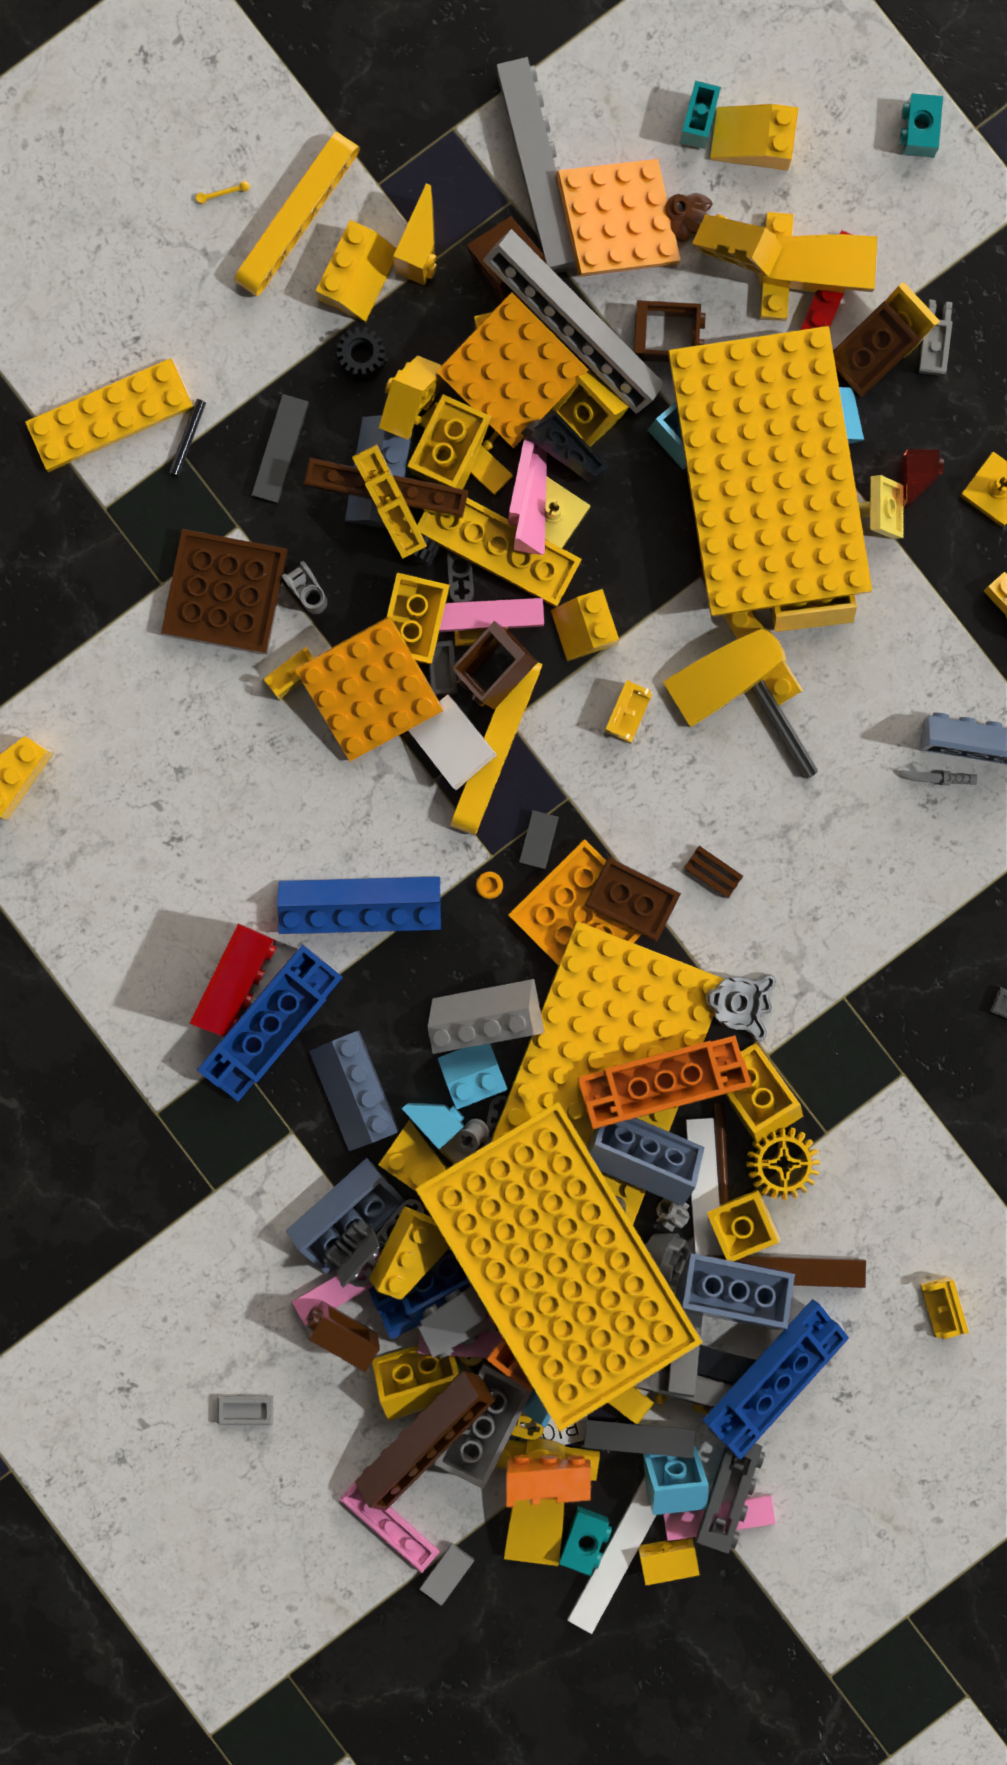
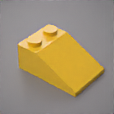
M778 104L717 107L710 160L788 171L793 155L799 107Z
M427 183L393 255L395 272L424 286L428 278L432 279L438 266L435 263L437 256L435 255L431 185Z
M443 394L407 467L411 474L429 483H441L445 486L463 489L471 474L491 416Z
M754 1043L741 1051L752 1087L727 1093L725 1096L754 1141L761 1144L764 1142L762 1140L763 1137L769 1139L772 1131L778 1133L780 1128H786L802 1118L803 1113L798 1100L758 1044Z

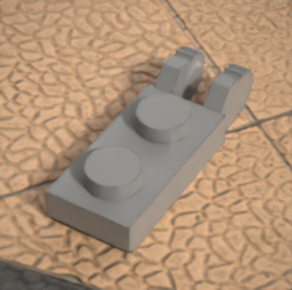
M929 300L927 308L934 315L936 300ZM952 302L945 303L942 320H939L940 322L922 340L918 373L936 376L946 375L953 322L951 321Z

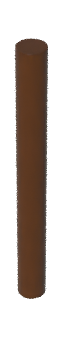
M724 1102L713 1103L719 1206L729 1201Z

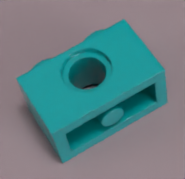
M695 80L680 143L706 149L719 99L720 86Z
M911 93L908 102L903 103L901 119H906L905 129H901L899 145H903V155L935 157L940 142L943 96ZM922 122L925 124L926 129H919L914 123Z
M577 1506L560 1553L559 1564L591 1576L593 1568L598 1569L603 1553L599 1552L602 1542L607 1543L611 1534L612 1527L608 1526V1517ZM583 1536H590L594 1539V1542L590 1547H582L579 1544V1540Z

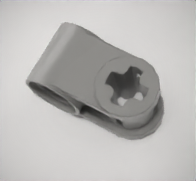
M304 561L300 562V566L289 574L284 573L281 575L292 593L297 596L309 613L319 614L325 610L327 606L326 596ZM313 594L321 596L320 601L316 605L307 603L308 598Z
M471 1119L439 1151L455 1165L473 1154L478 1146L489 1135L488 1126L480 1119Z

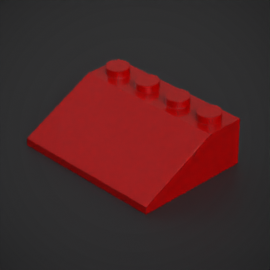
M238 923L189 1024L225 1036L239 1020L242 1010L249 1008L254 997L250 993L255 984L260 985L266 971L262 970L266 960L271 962L278 947L274 945L276 940Z

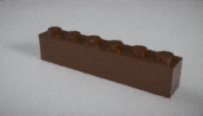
M466 1371L458 1374L453 1379V1382L443 1392L439 1393L424 1411L417 1415L416 1420L407 1429L400 1432L398 1438L389 1447L385 1448L370 1466L363 1470L362 1475L355 1483L369 1508L386 1511L495 1401L480 1375Z

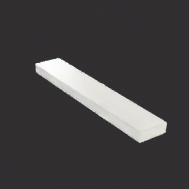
M713 1118L686 1119L687 1140L704 1147L696 1188L691 1193L695 1254L723 1255L722 1248L706 1213L719 1206Z
M645 1477L605 1548L598 1569L593 1570L568 1616L569 1622L591 1634L656 1515L652 1514L648 1500Z

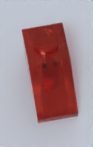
M907 449L903 454V508L911 506L937 480L939 474H943L944 459L939 458V449Z

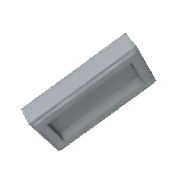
M273 1396L218 1397V1425L273 1424Z
M452 1543L422 1583L420 1590L442 1606L472 1565L474 1558Z

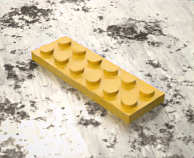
M170 358L25 422L44 466L50 472L192 410L193 404L174 361Z
M467 498L463 519L424 511L417 525L421 535L427 536L436 544L537 598H543L544 602L554 607L558 606L582 560L545 540V553L543 555L513 550L517 526L508 524V519Z

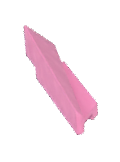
M527 437L524 438L508 524L517 526L513 550L543 555L545 553L547 452Z

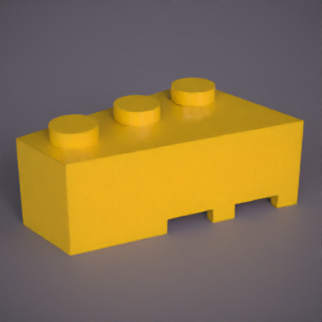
M705 214L692 242L695 248L702 254L768 277L782 249V246L776 240V235L769 232L765 227L730 220L720 214H716V216Z
M417 356L411 362H407L403 370H398L394 378L389 379L385 389L388 397L379 424L380 429L409 440L412 435L413 425H418L422 417L418 416L422 409L428 410L440 392L443 378L436 371L442 365Z
M26 736L0 754V818L5 820L10 818L53 756L51 752Z
M412 1119L407 1122L378 1164L415 1191V1188L448 1169Z
M404 1206L369 1277L370 1282L377 1291L402 1300L450 1248L431 1216Z

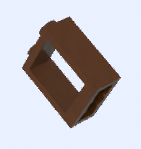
M637 300L633 352L642 361L669 362L668 351L645 350L647 315L692 318L691 347L704 345V339H700V329H705L706 313H701V304Z
M494 621L451 669L458 675L456 681L464 689H470L473 692L471 697L476 703L482 707L486 704L495 710L538 661L506 628ZM502 644L516 660L486 691L473 675Z
M321 1301L318 1307L313 1306L306 1318L308 1321L309 1340L366 1372L380 1350L378 1333L324 1301Z

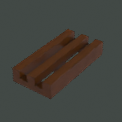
M698 846L684 867L688 872L726 898L730 897L743 878L742 874L701 846ZM699 854L735 877L734 881L699 859ZM695 862L723 881L729 888L727 890L699 872L692 867L693 863Z

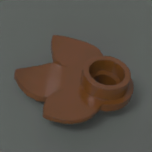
M692 193L687 197L682 194H675L668 199L666 213L671 218V230L680 242L684 243L688 239L690 232L697 234L705 214H707L706 212L713 205L707 196L700 193ZM677 203H680L683 206L682 212L677 210Z

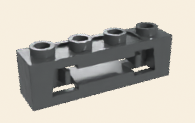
M755 1443L741 1460L735 1456L732 1462L734 1468L743 1470L745 1459L748 1458L744 1474L740 1473L727 1517L730 1519L726 1531L723 1533L722 1531L726 1524L723 1518L715 1516L712 1530H709L714 1513L718 1514L732 1471L728 1468L733 1453L725 1446L707 1501V1509L704 1511L695 1538L697 1543L728 1554L730 1548H736L740 1535L739 1532H736L739 1521L744 1522L748 1506L744 1504L747 1495H752L755 1489L757 1479H754L753 1476L756 1467L760 1469L765 1457V1453L761 1451L763 1446Z

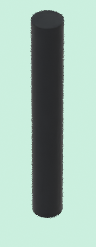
M196 399L170 468V475L179 477L206 405V402Z

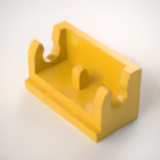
M305 646L263 680L277 698L281 700L303 683L295 671L296 667L313 659L314 656Z
M626 680L606 726L605 733L632 743L651 699V691Z
M946 1277L921 1284L935 1337L947 1339L969 1333L954 1279Z
M692 1537L644 1544L638 1548L645 1585L700 1575Z

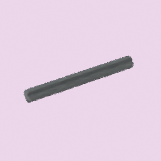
M763 680L751 688L804 777L808 779L818 772L817 767Z

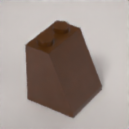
M510 216L488 232L477 237L467 247L474 264L500 302L512 292L528 307L483 261L494 245L512 229L546 263L543 253Z

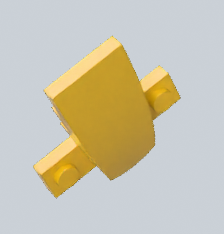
M766 213L765 228L776 235V240L782 246V249L769 277L757 273L761 286L759 319L787 320L789 288L814 293L817 290L844 293L845 290L874 291L878 236L844 234L792 236L794 214Z
M754 611L723 615L736 635L737 640L715 650L663 681L690 727H694L713 713L718 712L739 696L744 695L762 680L779 706L803 692V689L786 663V655L781 642L771 631L764 628Z
M548 1439L527 1440L526 1442L508 1440L494 1467L507 1469V1458H513L514 1455L518 1454L528 1455L530 1459H541L542 1455H555L557 1459H568L572 1455H581L585 1459H590L591 1480L596 1481L600 1451L565 1447V1445ZM540 1499V1504L531 1505L530 1500L515 1501V1506L511 1508L504 1559L558 1566L564 1502L557 1503L556 1499Z

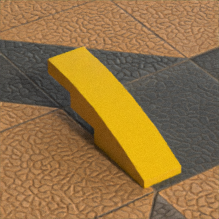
M376 444L353 456L352 458L365 481L377 511L402 559L427 547L378 445Z

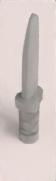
M899 771L900 775L914 781L942 783L945 786H949L950 783L977 784V774H951L950 771H943V774Z

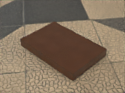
M883 301L833 350L836 371L860 397H863L921 339L886 301Z
M608 857L584 906L657 942L681 893Z

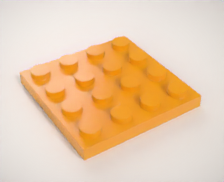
M658 159L558 170L556 178L578 277L677 265L681 261L676 237L671 230V218L666 213L667 197Z
M511 292L436 372L472 408L490 415L489 425L514 448L525 437L521 434L525 427L538 419L541 420L575 385L577 377L583 376L588 371V368Z
M390 616L295 669L350 762L443 712L442 705Z
M585 839L508 915L558 966L576 921L632 943L642 935L584 906L606 863V860Z

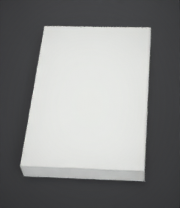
M447 694L439 701L443 707V712L408 731L450 785L457 790L497 754L452 697Z

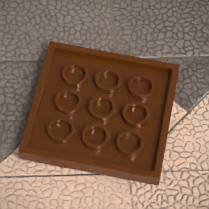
M182 529L161 634L267 655L282 583L281 575L284 573L288 550L281 547Z

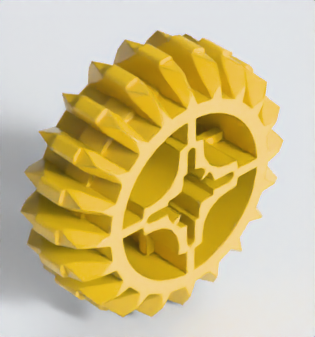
M784 1127L780 1128L779 1135L772 1131L769 1139L763 1137L762 1140L764 1142L761 1145L753 1141L752 1145L758 1149L757 1152H747L748 1156L755 1158L754 1161L746 1162L747 1167H755V1170L750 1171L748 1176L750 1178L758 1176L753 1185L759 1187L764 1184L761 1189L762 1194L765 1195L772 1189V1199H776L778 1192H781L782 1200H787L789 1191L794 1199L798 1198L796 1189L799 1188L805 1194L807 1188L803 1184L805 1182L812 1186L815 1184L812 1179L808 1178L809 1175H819V1171L812 1169V1165H820V1160L811 1159V1156L818 1154V1150H808L813 1141L809 1139L803 1143L802 1141L805 1138V1133L800 1132L795 1138V1128L792 1127L789 1129L788 1135H785ZM786 1141L795 1143L802 1151L804 1158H792L789 1155ZM778 1142L776 1155L762 1160L767 1148ZM784 1155L786 1160L792 1162L789 1163L788 1167L786 1166L787 1169L782 1171L781 1167L770 1164L777 1163V1160H780V1157ZM804 1167L800 1177L793 1183L788 1184L790 1172L795 1168ZM762 1168L775 1169L778 1173L780 1185L769 1182L763 1174Z

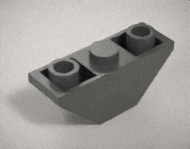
M469 1280V1288L463 1292L456 1289L445 1297L447 1303L439 1308L434 1304L421 1313L424 1318L420 1320V1323L424 1327L463 1334L485 1319L487 1309Z

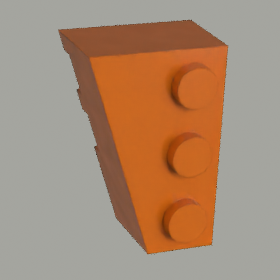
M524 1454L507 1458L506 1507H514L515 1501L530 1500L531 1505L540 1504V1499H556L557 1503L590 1500V1459H585L581 1455H572L568 1459H557L555 1455H542L541 1459H530L528 1455Z

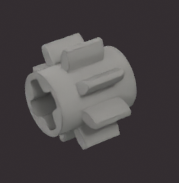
M664 1198L657 1206L656 1211L659 1217L656 1221L670 1231H673L675 1227L682 1228L690 1217L687 1211L689 1205L684 1203L682 1206Z

